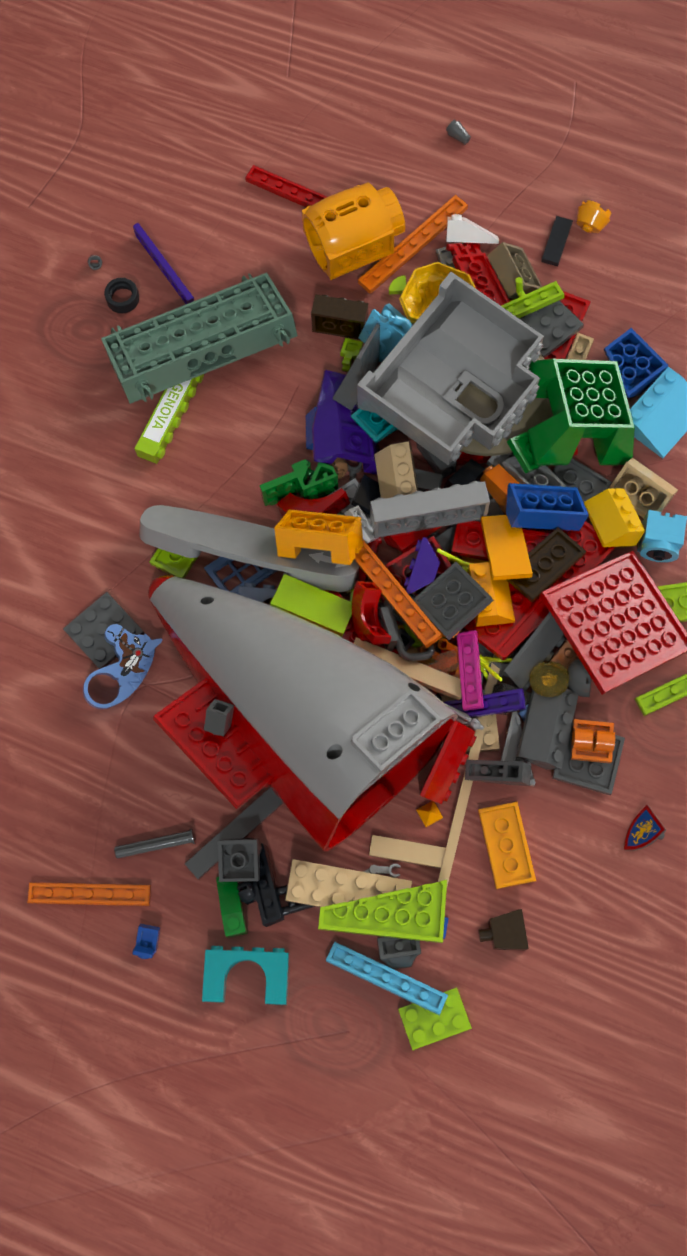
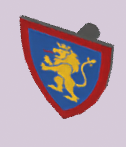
M648 805L638 813L631 823L625 838L624 850L635 851L642 849L657 839L662 840L664 838L666 829Z

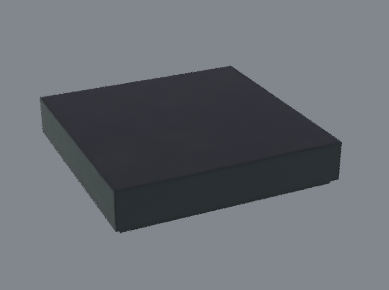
M363 475L351 505L354 507L359 506L363 512L370 515V502L381 498L378 482Z

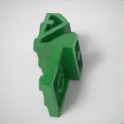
M302 460L291 465V473L259 485L264 505H275L289 493L293 495L299 493L301 498L304 499L323 498L338 489V475L331 465L318 462L314 471L311 470L309 460Z

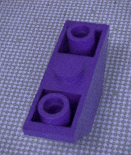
M423 537L422 540L417 542L415 551H418L417 558H412L409 568L412 570L411 577H406L403 587L406 588L408 594L435 580L440 561L427 537Z

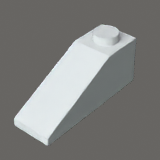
M453 214L451 217H447L446 242L499 244L498 236L462 217V215Z

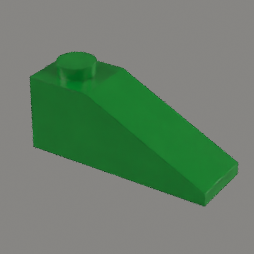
M216 877L225 937L231 938L248 934L242 901L238 895L240 891L237 890L238 882H219V877Z

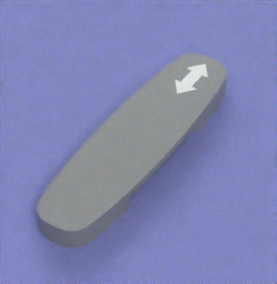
M164 505L147 508L140 518L139 536L144 543L187 558H196L203 551L220 557L287 572L286 575L314 587L335 592L351 590L358 578L359 566L354 560L351 565L332 563L331 551L301 548V552L296 559L278 557L274 528L210 513Z

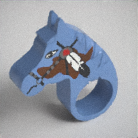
M110 625L104 633V638L107 643L114 646L118 662L98 669L87 677L83 684V696L86 702L96 709H108L127 699L142 683L152 664L155 648L163 639L151 640L147 634L134 635L121 625ZM107 675L117 680L119 689L114 701L108 704H99L92 700L88 693V684L93 677Z

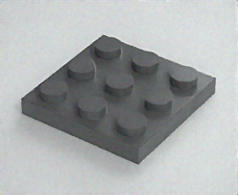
M560 301L519 318L544 336L542 341L544 346L540 351L543 358L559 348L584 326Z
M457 562L451 565L413 599L428 619L448 640L494 601Z
M108 592L103 594L63 628L99 669L106 667L117 658L114 646L107 643L104 638V633L110 625H121L134 635L144 634V631Z
M572 723L562 769H554L552 779L611 795L625 738L615 735V747L611 764L571 760Z

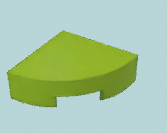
M406 275L397 277L392 281L389 287V295L402 294L406 286Z

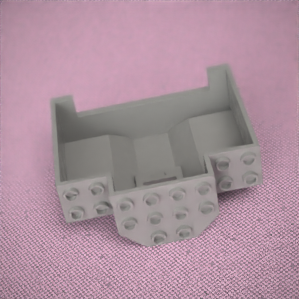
M450 272L439 285L437 297L374 373L369 370L357 384L358 408L378 414L447 465L452 461L456 462L461 455V449L463 447L467 448L473 439L491 450L494 446H498L503 438L506 439L510 435L513 425L519 424L527 405L531 404L537 396L536 392L540 387L538 386L540 378L529 371V364L532 361L535 363L541 355L540 351L544 346L542 344L544 336L456 274ZM469 383L497 402V410L492 416L481 418L456 401Z

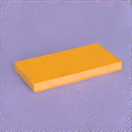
M507 515L481 516L480 522L493 580L532 578L533 572L522 528L511 527Z
M518 802L478 809L495 888L501 889L536 882Z

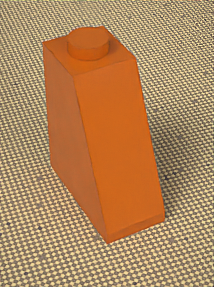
M500 464L495 467L491 465L483 471L484 474L480 481H485L488 492L506 515L509 483H520Z

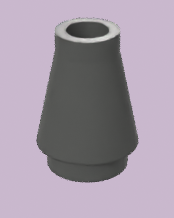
M453 120L448 125L446 131L449 136L462 142L464 145L470 141L471 136L460 121Z

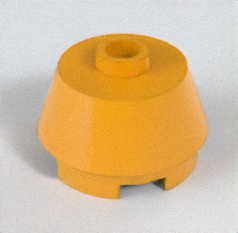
M587 200L585 203L583 201L581 206L578 207L576 223L585 232L599 233L610 222L609 218L612 213L609 209L604 211L597 202Z

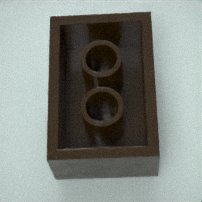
M315 294L311 311L312 332L360 340L359 336L368 320V303L360 300L352 301L342 297L334 298L328 295Z

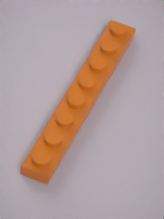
M457 195L453 196L394 248L393 254L382 258L358 279V284L371 294L447 228V217H451L453 214H463L468 209V204Z
M363 540V547L358 554L355 553L354 561L371 582H374L382 590L381 594L427 649L440 640L442 634Z

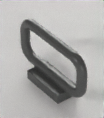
M409 594L412 599L416 597L413 594ZM385 599L384 607L380 608L378 612L380 625L391 636L390 644H384L385 649L393 651L396 647L399 655L407 661H421L431 658L435 652L434 644L428 647L426 652L411 654L405 650L392 606Z

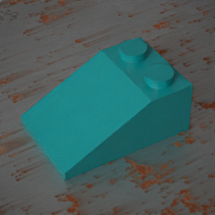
M358 409L351 415V418L375 443L398 430L374 412Z

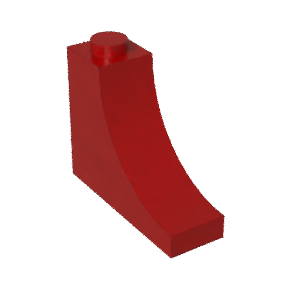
M340 488L335 493L318 499H304L289 493L276 505L282 516L289 509L337 515L350 504L346 491Z

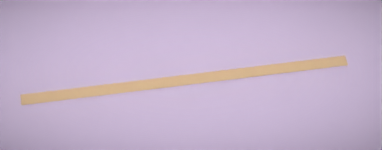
M491 663L490 668L499 675L500 669ZM490 673L484 695L495 692L497 679ZM489 715L478 717L484 729L475 730L474 736L477 738L470 749L468 760H478ZM465 773L438 882L447 880V886L473 781L465 780Z

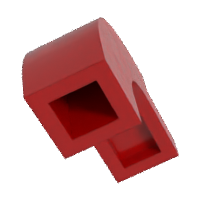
M356 581L352 597V619L358 637L361 641H370L374 645L390 644L391 636L380 625L378 619V603L382 590L374 582Z

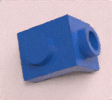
M140 924L136 946L132 954L137 955L141 959L153 958L157 951L161 927Z

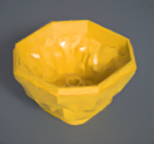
M440 262L415 269L399 298L406 318L412 324L418 320L437 297L439 285L450 272H453L475 288L471 276Z

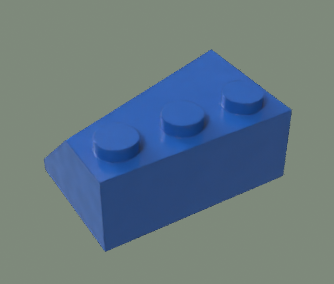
M632 328L604 348L608 360L618 362L627 398L636 397L649 388L668 367V364Z

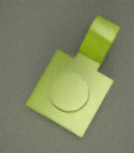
M345 338L340 352V356L344 357L342 371H349L352 359L355 360L362 349L363 342Z

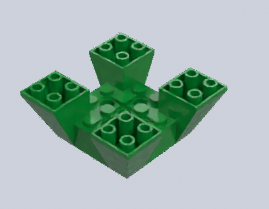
M545 359L537 360L535 363L532 361L529 364V371L540 378L538 383L540 387L536 392V398H548L553 417L527 431L535 465H568L581 438H593L599 465H625L626 462L633 458L635 427L617 361Z

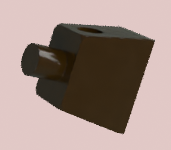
M522 909L488 920L489 928L478 930L480 942L492 941L494 950L525 951L529 949Z

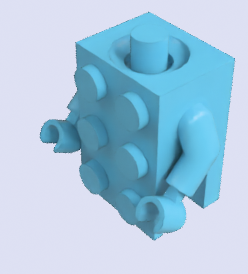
M390 303L384 306L381 314L376 309L372 310L359 336V339L365 343L376 324L380 325L379 362L385 360L413 326L410 320Z

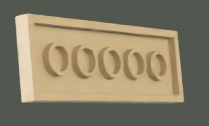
M292 859L285 901L324 907L411 888L412 881Z

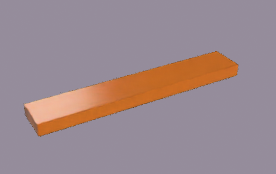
M29 882L27 903L150 906L151 885Z

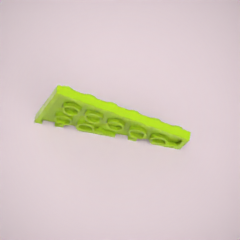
M447 880L320 907L318 930L443 943Z

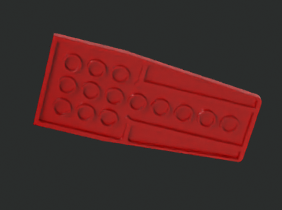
M586 521L580 531L562 530L586 551V555L549 588L600 566L616 547H603L594 527ZM530 529L545 533H552L554 529ZM509 582L515 623L476 627L474 618L462 628L464 632L476 630L478 642L501 660L507 659L529 638L550 612L540 596L532 603Z

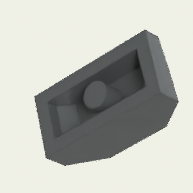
M390 937L377 938L380 960L384 961L392 969L412 967L415 958L421 954L420 941Z

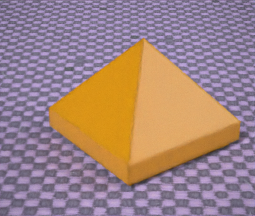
M434 801L416 809L425 827L443 818Z

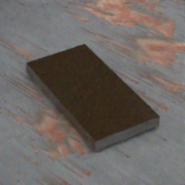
M557 527L528 553L533 572L532 578L506 580L533 603L543 591L547 590L585 556L586 551Z

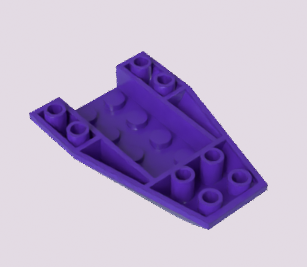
M325 370L312 426L314 461L331 465L339 457L363 463L364 472L377 475L374 454L380 451L379 442L375 443L351 418V415L359 409L358 406L355 404L353 409L350 410L332 399L346 375Z

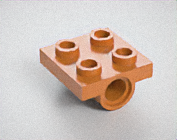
M574 719L571 760L611 764L615 747L614 723Z

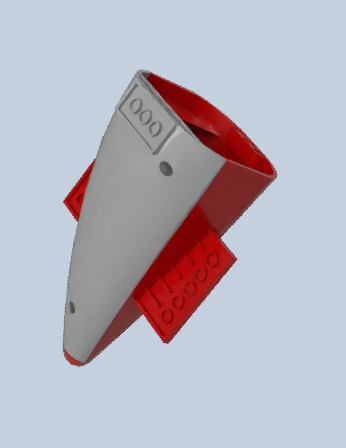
M164 575L150 583L148 597L183 661L198 683L155 714L153 720L236 809L261 789L267 788L270 785L287 809L323 851H329L342 843L396 797L437 753L458 718L457 713L428 689L392 664L355 645L354 641L359 637L354 628L352 615L343 636L340 637L329 630L279 608L200 582ZM326 590V592L343 598L338 592ZM384 644L376 645L385 649ZM394 648L393 651H391V652H394V653H396V654H399L398 651H397L395 648ZM214 699L234 705L232 725L224 736L214 735L204 730L206 710Z

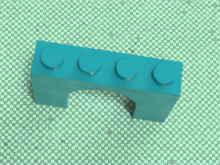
M211 946V950H205L202 1002L225 1003L226 980L229 971L239 962L253 961L261 966L266 976L265 1004L287 1005L290 954L286 953L283 948H273V952H264V948L252 947V951H244V947H231V950H223V946Z

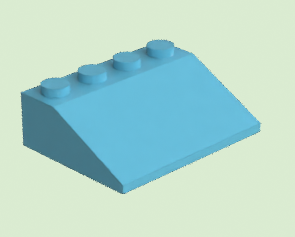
M670 367L666 368L630 409L635 427L634 438L661 458H664L687 432V381Z

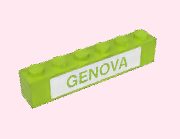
M204 374L164 390L134 448L138 457L156 464L164 457L165 448L168 443H171L175 428L179 427L181 416L187 412L189 401L195 396L198 383L202 382Z

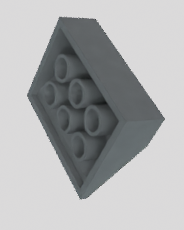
M378 323L332 398L350 410L353 409L355 404L358 406L357 384L369 370L374 373L379 363L380 325Z

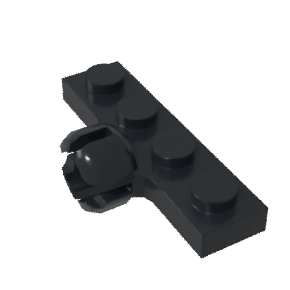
M261 843L260 881H240L237 884V890H242L238 895L245 904L258 903L262 924L268 927L285 919L267 846Z

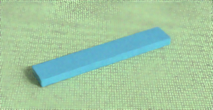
M334 942L326 958V962L439 1016L447 1000V994L337 942Z

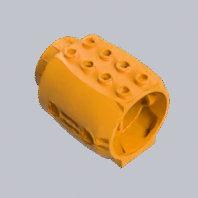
M368 182L333 194L302 210L303 232L306 235L316 262L327 273L330 280L393 254L394 237L405 232L404 215L393 191L389 187L377 191Z

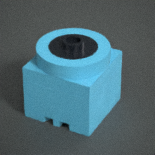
M648 510L642 521L645 533L638 542L637 551L640 552V555L654 562H672L679 558V551L684 545L687 516L675 514L673 517H669L670 513H665L662 516L659 511Z

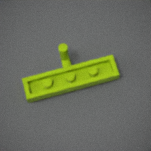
M518 277L515 279L516 293L519 298L502 305V307L517 318H521L563 299L564 293L557 281L525 294L523 291V279Z

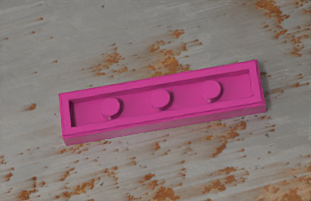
M476 630L459 632L457 634L462 708L464 711L482 709L484 704L478 633Z

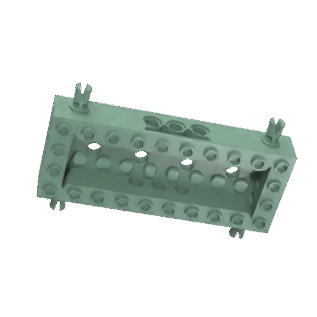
M268 273L254 278L251 274H248L249 280L243 276L242 282L126 329L122 330L120 326H117L118 332L112 327L111 334L101 338L129 403L131 404L141 399L147 402L146 397L148 396L152 400L153 394L279 344L283 346L284 341L289 344L290 339L297 337L293 314Z

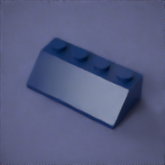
M509 483L506 515L511 527L554 530L559 527L561 530L580 531L589 516L576 487Z

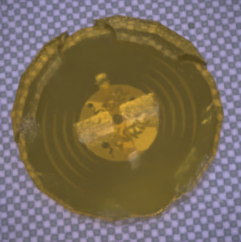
M557 662L539 663L530 672V685L537 694L544 697L558 696L565 692L569 686V673L562 664Z

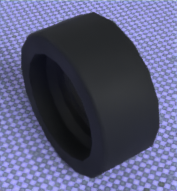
M116 278L107 284L104 296L108 307L112 311L128 313L137 307L139 293L133 281L127 278ZM120 289H128L132 292L131 298L125 302L113 301L112 295Z

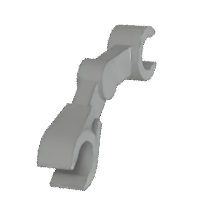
M396 863L390 865V867L371 865L364 872L389 874L391 877L397 878L400 874H393L391 869L393 867L400 868V865Z

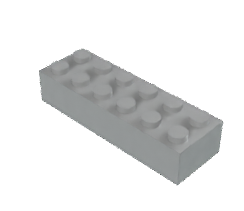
M473 481L466 485L455 484L449 488H434L426 492L416 491L409 495L398 494L386 499L377 498L370 502V520L374 538L481 520V516H487L490 499L485 481Z

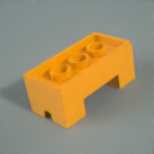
M289 509L274 527L278 557L296 559L301 552V548L331 551L332 563L351 565L355 559V553L358 554L363 547L361 517Z

